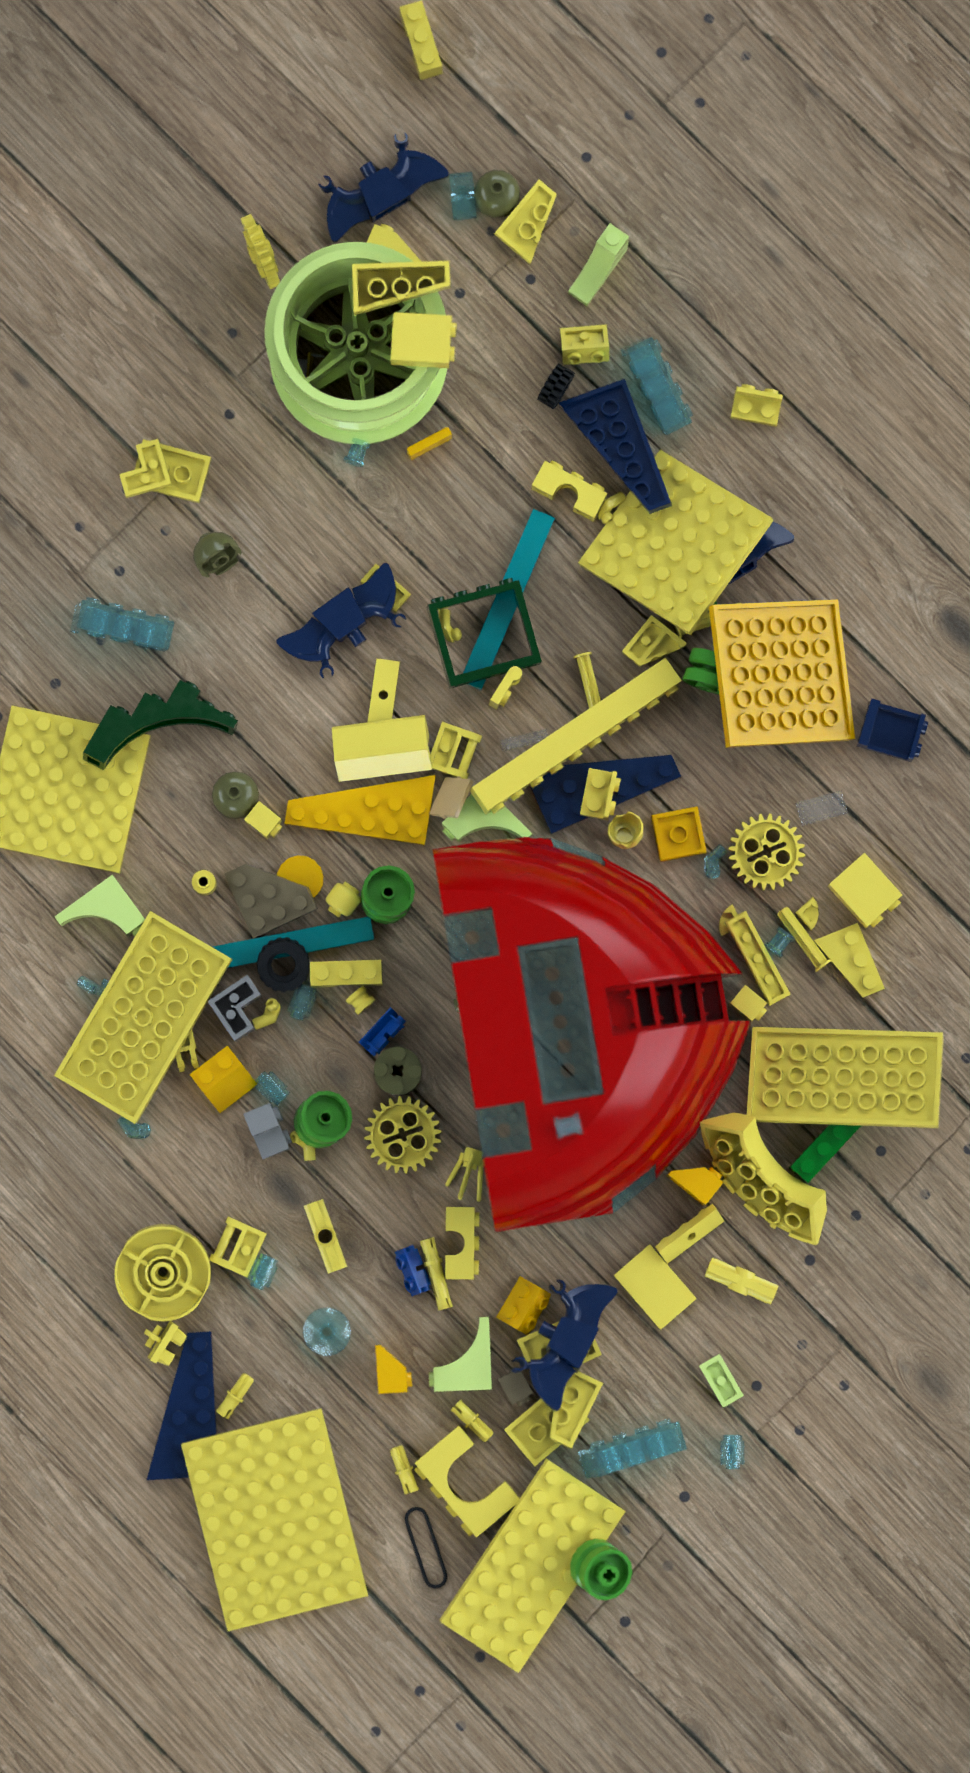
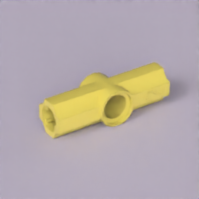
M321 1199L305 1205L304 1209L327 1273L329 1274L348 1267L324 1200ZM327 1229L331 1231L332 1240L329 1243H322L319 1240V1233L322 1230Z
M715 1258L711 1259L704 1276L726 1285L730 1290L745 1296H752L770 1305L778 1289V1285L755 1276L756 1274L738 1266H731Z

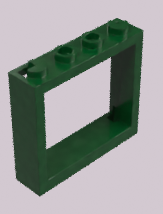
M512 578L499 581L498 586L491 588L490 584L476 587V592L469 594L467 590L456 592L453 594L454 598L446 600L444 596L431 599V604L427 605V612L449 689L507 674L508 670L513 666H517L522 670L542 663L519 580L513 581ZM513 590L531 655L455 676L437 610Z

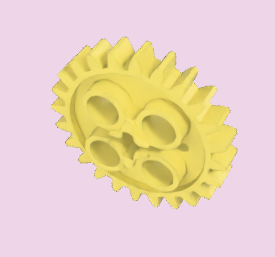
M251 214L241 218L244 228L242 232L252 263L256 264L261 278H265L269 288H275L280 283L277 274L279 271L275 263V255L270 242L265 238L260 224H256Z
M770 813L767 820H764L762 814H759L758 821H755L753 817L749 818L750 825L742 822L743 831L739 829L734 831L739 837H731L730 839L735 846L728 848L729 851L734 852V855L728 859L736 861L731 869L739 868L740 870L736 877L739 878L744 875L746 877L744 884H747L750 880L753 881V889L757 884H761L762 891L765 890L766 885H770L773 891L775 883H778L781 888L784 887V879L791 883L793 880L790 874L798 875L799 872L795 867L803 866V863L798 858L805 857L804 853L799 852L800 849L805 847V844H798L797 842L802 838V835L795 836L793 834L797 827L789 829V820L782 824L781 816H778L776 821H774ZM771 830L777 832L779 840L774 843L769 842L766 838V833ZM749 840L754 841L757 844V850L755 852H748L744 846L745 842ZM782 842L786 843V846L772 851L770 858L763 855L752 862L747 861L748 858L760 854L763 851V847L771 849ZM785 852L789 857L788 863L780 864L776 860V854ZM757 862L765 863L767 865V872L764 874L757 873L754 868Z
M398 1096V1101L394 1104L393 1100L389 1098V1106L386 1107L383 1103H380L382 1111L379 1112L374 1109L373 1112L376 1118L367 1119L372 1123V1127H365V1130L371 1132V1135L364 1137L365 1140L371 1141V1144L366 1148L375 1150L371 1158L380 1157L378 1165H381L383 1162L387 1163V1171L391 1166H395V1173H398L400 1167H403L405 1174H407L408 1167L412 1166L416 1172V1164L420 1163L423 1167H426L424 1159L427 1158L432 1161L433 1158L429 1153L431 1151L438 1152V1149L433 1145L434 1143H441V1140L435 1138V1135L442 1132L434 1128V1126L439 1124V1121L431 1120L435 1115L434 1112L426 1113L428 1105L422 1108L419 1107V1099L415 1104H411V1097H408L406 1103H403L401 1096ZM407 1113L416 1115L417 1122L415 1125L406 1126L404 1124L403 1118ZM385 1121H390L394 1124L395 1128L391 1134L386 1135L381 1131V1125ZM419 1126L423 1127L422 1131L408 1135L407 1141L403 1142L399 1138L386 1144L383 1143L384 1139L398 1135L399 1129L403 1128L407 1132ZM417 1135L425 1139V1145L421 1149H416L411 1144L413 1137ZM392 1144L402 1146L403 1151L400 1156L392 1157L389 1154V1148Z

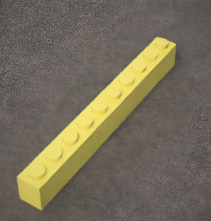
M664 658L474 785L470 793L485 814L491 811L493 814L497 813L505 807L504 802L510 798L515 801L524 794L523 790L529 785L532 788L536 787L544 781L542 778L549 772L551 775L557 773L563 768L562 763L568 759L573 762L583 755L581 752L588 746L592 749L602 742L601 737L607 733L611 736L621 729L620 724L626 720L629 723L633 722L641 716L639 713L644 708L650 710L660 703L658 699L665 694L667 697H670L679 690L677 686H679L682 680L668 660Z

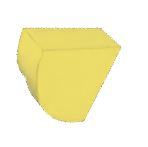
M813 897L795 912L810 931L815 927L819 917L818 904Z
M733 904L721 915L719 921L721 936L730 933L724 922L738 915Z

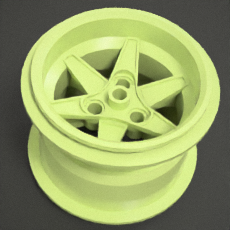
M345 242L327 246L309 254L294 265L283 277L275 289L267 309L264 330L265 345L270 361L272 378L282 402L303 426L335 442L355 445L373 444L403 434L415 426L430 411L441 393L448 368L391 365V348L387 345L392 342L393 314L380 320H373L370 323L366 313L354 315L352 264L413 262L405 255L382 245L367 242ZM438 292L397 303L402 308L397 312L446 315ZM343 293L342 326H331L306 320L322 302ZM375 328H379L384 332L379 338L371 336L370 333ZM334 333H339L343 338L340 342L335 343L330 340V336ZM299 336L329 352L307 378L304 376L297 358ZM360 345V348L355 349V346ZM359 365L367 368V372L363 375L356 374L354 370ZM375 371L405 380L394 390L374 398ZM348 375L354 400L335 398L320 390Z

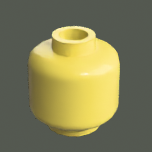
M346 881L343 884L336 883L326 897V902L330 905L328 910L337 917H340L341 914L350 916L361 902L360 891Z

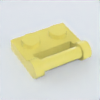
M513 666L508 670L490 699L489 705L497 710L499 705L505 706L512 693L509 689L520 682L522 670L519 667Z
M442 722L430 754L432 769L456 778L459 776L462 779H467L469 776L467 773L477 743H480L482 736ZM463 737L468 739V743L459 768L455 769L452 767Z
M228 1216L225 1222L227 1224L214 1254L210 1255L209 1260L248 1278L267 1233ZM235 1228H238L242 1232L229 1261L223 1259V1255Z

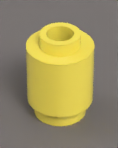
M200 870L194 874L192 886L198 894L207 896L216 890L217 881L210 871ZM202 878L208 879V884L206 886H201L199 884V881Z

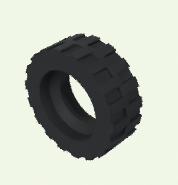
M288 937L270 940L267 945L262 947V951L258 955L257 970L260 979L268 988L270 987L274 991L286 992L293 991L297 987L299 988L303 981H306L310 970L309 956L304 946L300 945L295 939L291 940ZM285 953L293 957L295 969L291 974L280 976L273 971L272 961L278 954Z

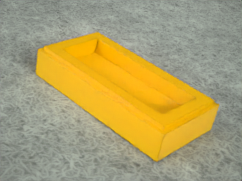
M445 427L407 447V454L410 460L451 440L452 433L449 427Z

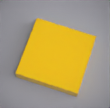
M698 806L651 815L660 862L707 853Z

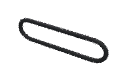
M413 1507L405 1515V1524L425 1583L431 1588H440L447 1581V1571L428 1514L420 1507ZM413 1511H421L425 1516L444 1574L443 1581L438 1585L431 1584L427 1579L408 1521L409 1514Z

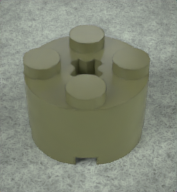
M392 1047L382 1052L377 1058L374 1065V1077L384 1092L395 1096L406 1095L412 1092L420 1083L422 1076L421 1064L418 1057L409 1049ZM394 1066L398 1068L404 1067L402 1070L404 1075L402 1077L398 1075L392 1076L394 1072L392 1068Z

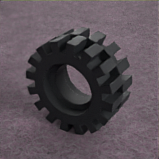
M558 363L541 389L537 400L551 409H555L569 388L575 373Z

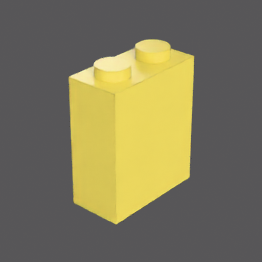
M394 312L391 365L449 368L450 361H454L455 347H450L451 337L456 338V323H452V315Z
M865 853L828 885V888L864 928L869 925L874 928L884 919L881 916L884 911L888 909L892 912L901 904L898 900L902 896L901 892Z

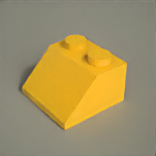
M228 1045L189 1074L219 1113H222L258 1085Z
M702 1167L670 1171L666 1175L703 1206L708 1203L724 1183L720 1180L722 1175L712 1167L709 1169Z
M375 1345L378 1394L408 1392V1387H412V1372H407V1367L383 1345Z

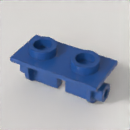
M390 1007L362 1037L359 1043L371 1055L380 1054L390 1042L387 1039L390 1036L394 1038L405 1027L406 1021Z
M414 1245L396 1251L395 1261L398 1268L402 1270L405 1278V1288L410 1292L411 1296L430 1290L429 1285L431 1282L426 1270L417 1271L416 1269L417 1266L423 1264L418 1248L415 1249Z

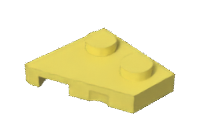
M651 615L623 649L622 653L636 665L642 667L684 648L687 643Z

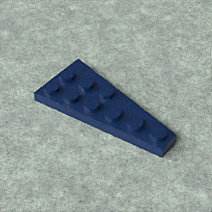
M625 379L559 402L561 409L649 514L672 506Z
M672 755L563 765V768L557 773L551 775L549 772L542 777L544 781L536 787L532 788L531 785L529 786L550 833L553 834L590 818L580 815L589 768L617 772L616 778H621L618 792H613L612 801H616V806L681 778V775Z
M212 1331L192 1332L186 1335L146 1480L189 1478L181 1443L217 1434Z

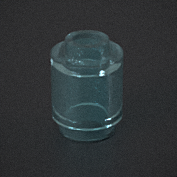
M301 985L298 989L294 990L287 1011L290 1012V1017L299 1021H303L304 1018L309 1019L317 999L315 996L317 991L315 989Z
M264 1071L255 1080L257 1083L255 1088L270 1103H274L276 1106L290 1094L287 1090L288 1086L272 1071L269 1073Z
M260 1253L259 1258L255 1259L247 1279L251 1280L250 1285L260 1290H263L264 1286L269 1288L278 1268L276 1266L278 1260Z
M723 1435V1441H720L721 1464H725V1469H740V1464H745V1448L742 1435Z

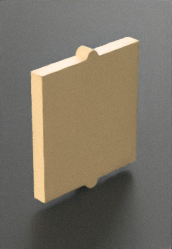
M459 776L457 778L445 777L429 814L443 819L446 817L458 818L474 781L462 779Z

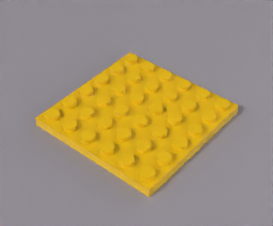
M838 599L718 604L709 606L726 748L850 741L855 739Z

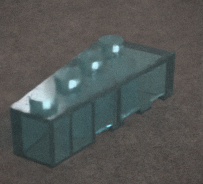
M644 337L620 349L624 357L629 356L631 360L629 368L637 379L640 378V389L646 400L651 401L650 409L663 434L668 435L692 423L690 418L693 416L689 405L687 403L684 404L680 397L683 395L679 384L677 382L674 383L670 376L673 371L668 361L664 362L660 355L663 350L658 340H653L652 337Z
M87 597L86 600L80 601L75 606L70 632L78 634L81 629L87 631V634L91 637L105 638L108 635L111 640L116 642L128 643L133 641L135 646L165 652L169 649L174 622L169 621V617L165 615L155 614V617L148 616L146 611L133 608L132 611L123 609V605L109 603V606L100 604L99 599Z
M670 1418L656 1422L657 1427L649 1429L648 1425L634 1429L635 1434L627 1436L626 1432L612 1436L613 1440L604 1442V1439L590 1443L591 1447L578 1450L585 1477L595 1478L686 1450L687 1447L679 1421L671 1422Z

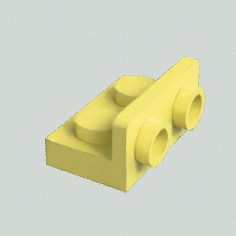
M607 324L560 328L563 365L609 361Z
M742 384L741 387L737 386L730 418L777 427L783 395L778 394V391L774 389L760 391L755 390V387L752 385Z
M589 768L580 815L607 821L609 815L614 816L616 801H612L613 792H618L621 778H616V771L608 772Z

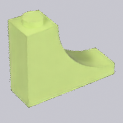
M610 223L597 240L590 258L568 290V293L588 306L626 253L629 236Z
M472 794L465 800L458 818L447 817L442 822L444 827L442 832L451 841L455 838L459 842L467 835L483 829L505 830L519 838L532 837V833L506 806L495 814L492 811L485 814Z
M113 875L55 916L61 926L85 917L105 919L119 926L128 936L131 934L136 936L145 921L143 915Z
M479 1317L477 1336L463 1356L447 1365L433 1367V1372H429V1387H434V1392L492 1389L489 1317Z

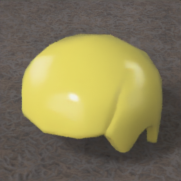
M628 811L626 814L616 815L612 819V822L608 825L607 835L614 846L621 849H629L635 847L643 838L644 826L638 815Z

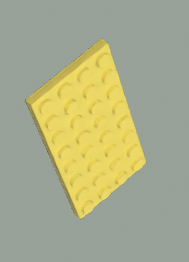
M150 911L54 1076L132 1123L137 1124L233 959Z
M752 1027L747 1115L756 1117V1122L939 1128L944 1034L943 1032Z
M546 1458L439 1621L519 1673L577 1586L570 1570L572 1556L577 1548L589 1540H607L626 1511Z

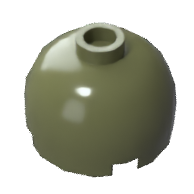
M503 170L486 172L478 179L474 187L476 206L484 215L491 218L510 215L520 202V188L517 180L510 173Z
M208 532L203 534L197 542L193 551V559L202 576L210 577L209 574L214 572L218 576L230 570L239 561L237 559L238 553L241 555L242 552L230 535L223 532Z
M237 771L225 773L218 778L213 786V804L227 818H244L258 803V786L245 773Z

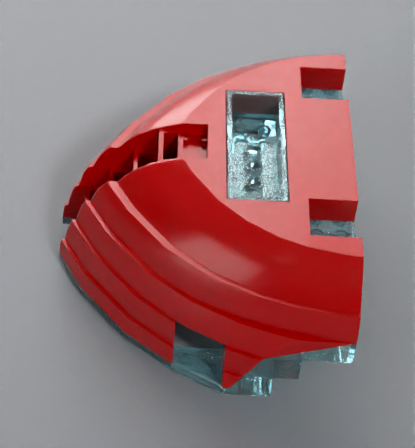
M530 837L480 841L432 849L495 1232L613 1214L654 1182L697 1136L701 1129L700 1122L707 1119L732 1076L750 1026V1021H729L722 978L740 976L742 972L712 934L655 884L598 854L552 838ZM474 931L478 934L479 940L476 944L470 945L465 941L467 932ZM550 967H554L559 971V977L555 981H550L545 977V971ZM554 991H558L563 995V1001L559 1005H553L549 1001V995ZM558 1015H562L567 1019V1025L563 1029H557L553 1025V1019ZM562 1039L568 1040L571 1044V1049L567 1053H561L557 1049V1043ZM570 1063L574 1066L575 1074L572 1077H564L562 1075L561 1067L564 1064ZM500 1124H507L510 1127L511 1133L508 1137L501 1138L497 1135L496 1129Z

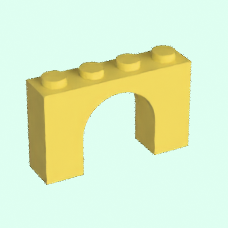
M458 1425L415 1462L417 1467L414 1470L422 1480L427 1478L433 1486L430 1487V1490L438 1499L443 1497L448 1504L445 1508L454 1518L457 1515L464 1522L461 1524L464 1531L469 1536L474 1534L477 1538L515 1506L520 1498L506 1481L479 1501H464L454 1495L448 1485L447 1476L449 1468L456 1459L474 1445V1442Z

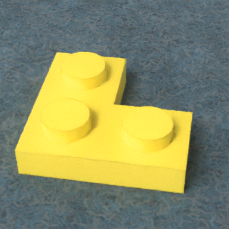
M155 439L135 445L142 468L119 474L126 498L171 486L159 440Z

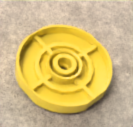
M157 1224L148 1226L134 1233L120 1252L115 1264V1284L121 1299L131 1310L153 1321L176 1320L192 1312L203 1298L210 1284V1260L202 1243L190 1233L175 1225ZM162 1267L168 1271L165 1276H160L158 1270Z

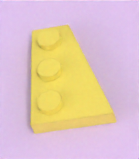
M858 923L814 940L815 944L831 960V963L836 966L861 998L885 989Z

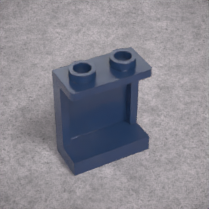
M871 698L857 747L912 762L914 757L918 758L922 744L918 743L920 734L925 735L928 721H925L926 714L921 713L919 715L881 704V701Z

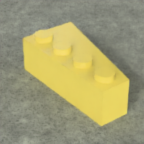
M449 261L352 264L354 315L451 288Z

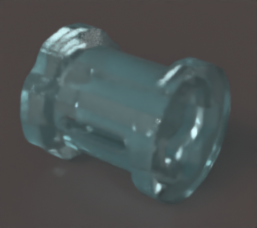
M353 438L354 444H351L348 455L343 460L353 466L363 467V459L366 450L370 448V443Z
M778 927L776 929L777 933L769 943H765V947L781 958L783 956L782 952L790 942L795 941V938L783 928Z
M578 1113L562 1119L554 1118L558 1139L574 1133L583 1134Z

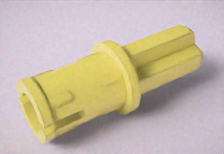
M243 1373L233 1388L227 1391V1396L216 1412L229 1419L238 1404L244 1401L242 1398L254 1382V1379L248 1374Z
M462 1400L458 1401L456 1406L450 1410L466 1424V1429L469 1427L483 1442L488 1441L492 1437L494 1432L478 1417L479 1414H475Z
M396 1446L390 1449L397 1470L395 1475L398 1474L404 1494L419 1490L412 1472L413 1466L409 1464L404 1447Z

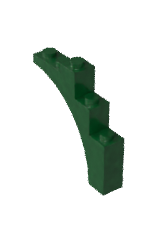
M179 680L167 703L156 694L150 695L145 692L132 716L123 707L110 705L83 751V760L105 770L112 758L123 747L150 731L173 725H200L215 728L233 736L237 729L238 720L228 711L221 712L215 709V706L209 701H200L201 690L194 683Z

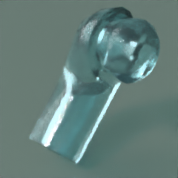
M721 844L704 858V872L708 878L717 879L721 874L719 860L727 853Z
M81 976L77 981V986L90 994L101 995L109 981L104 979L101 985H98L87 977Z
M122 1116L116 1121L129 1138L145 1139L151 1133V1127L147 1123L133 1124Z

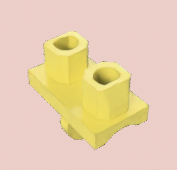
M169 1321L160 1336L159 1334L163 1328L158 1324L153 1332L148 1329L145 1330L144 1334L149 1337L145 1346L151 1348L154 1342L157 1341L148 1355L149 1360L155 1364L158 1361L169 1366L175 1354L165 1349L168 1343L171 1341L181 1346L187 1336L178 1328L179 1326L176 1323Z

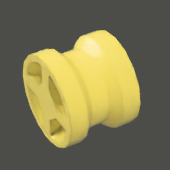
M361 986L346 999L348 1004L353 1005L357 1015L361 1014L375 1001L373 996H369L366 993L364 986Z

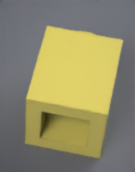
M260 801L244 819L247 824L267 840L270 836L274 838L282 829L280 825L282 819Z
M746 985L729 1004L750 1022L754 1019L759 1021L767 1011L764 1008L767 1002Z

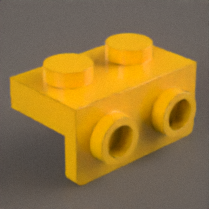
M520 1276L496 1318L525 1335H529L530 1331L535 1328L541 1312L547 1307L551 1294Z

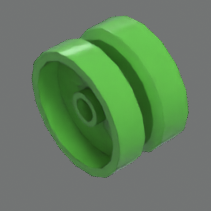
M692 648L688 661L695 667L685 669L682 681L692 687L719 695L714 651Z
M390 865L378 867L370 872L364 881L360 895L361 906L366 915L375 922L383 924L396 923L404 918L410 910L414 899L415 889L412 879L401 868Z
M319 1091L308 1097L296 1109L293 1119L294 1130L299 1139L306 1145L314 1148H327L342 1139L350 1130L353 1120L348 1102L338 1093L331 1091Z
M593 1539L586 1541L577 1548L572 1556L570 1564L572 1578L577 1585L598 1600L616 1598L625 1591L630 1583L632 1576L631 1562L623 1552L606 1540Z

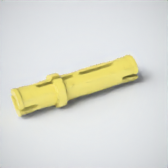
M435 1238L421 1240L420 1244L425 1258L423 1263L424 1267H427L438 1311L453 1307L442 1270V1257L439 1258Z

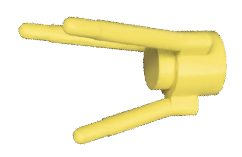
M466 1147L464 1153L460 1152L459 1159L445 1183L447 1187L451 1184L463 1163L466 1171L458 1194L459 1200L463 1198L471 1169L476 1170L478 1166L477 1202L481 1201L484 1160L482 1158L484 1152Z

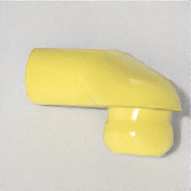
M619 492L604 500L598 512V518L602 520L603 524L613 519V514H611L613 508L626 500L623 492Z
M439 610L438 616L444 637L452 643L459 641L462 633L459 628L453 629L451 627L450 610Z
M268 999L265 1003L266 1007L263 1015L252 1019L256 1030L277 1021L281 1007L276 999Z
M292 1131L290 1138L293 1143H297L303 1148L304 1161L316 1160L315 1148L306 1145L299 1139L296 1131Z

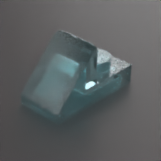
M472 172L449 174L453 220L475 219L476 206Z

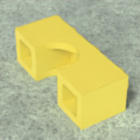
M422 0L401 6L400 17L406 36L410 41L413 59L420 80L442 74L441 60Z
M544 461L532 484L531 490L550 500H553L555 494L560 489L569 488L573 490L577 495L573 512L594 522L604 500L607 498V493L604 492L605 488L594 482L591 485L583 481L584 477L572 471L570 474L562 470L564 467L555 461L550 463Z
M382 960L310 962L311 988L342 985L383 986Z
M446 1207V1231L460 1233L464 1238L465 1245L459 1254L445 1255V1279H474V1275H479V1260H474V1251H479V1236H474L475 1227H479V1212H475V1207Z

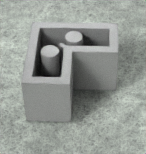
M246 975L210 999L208 1003L232 1039L237 1042L255 1030L243 1009L261 998L262 995L250 977Z
M268 1103L243 1114L263 1160L290 1149L288 1144L292 1143L288 1130H282L279 1122L283 1121V1118L277 1106L273 1107L271 1103Z

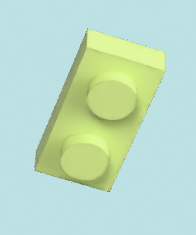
M720 1354L699 1365L723 1408L744 1396Z

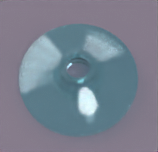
M321 1308L314 1311L308 1316L303 1327V1337L307 1346L316 1354L331 1356L341 1352L347 1346L351 1336V1327L348 1319L343 1313L333 1308ZM325 1327L331 1328L332 1334L330 1336L323 1334Z

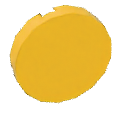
M297 855L288 858L281 864L277 875L309 887L313 898L319 894L323 887L324 876L321 867L315 860L307 856Z

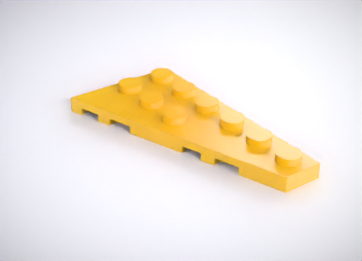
M436 775L288 800L284 824L425 846Z

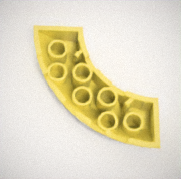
M733 1112L701 1121L700 1127L706 1149H709L713 1158L711 1163L714 1168L717 1167L724 1177L722 1181L732 1194L736 1193L746 1202L743 1206L756 1217L758 1215L762 1216L770 1223L772 1228L776 1229V1227H779L788 1232L789 1237L817 1245L827 1212L826 1191L798 1180L777 1163L761 1139L756 1117Z

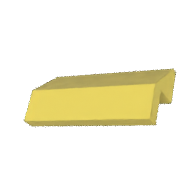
M425 715L332 727L334 762L339 782L432 770V760L428 746L429 731Z

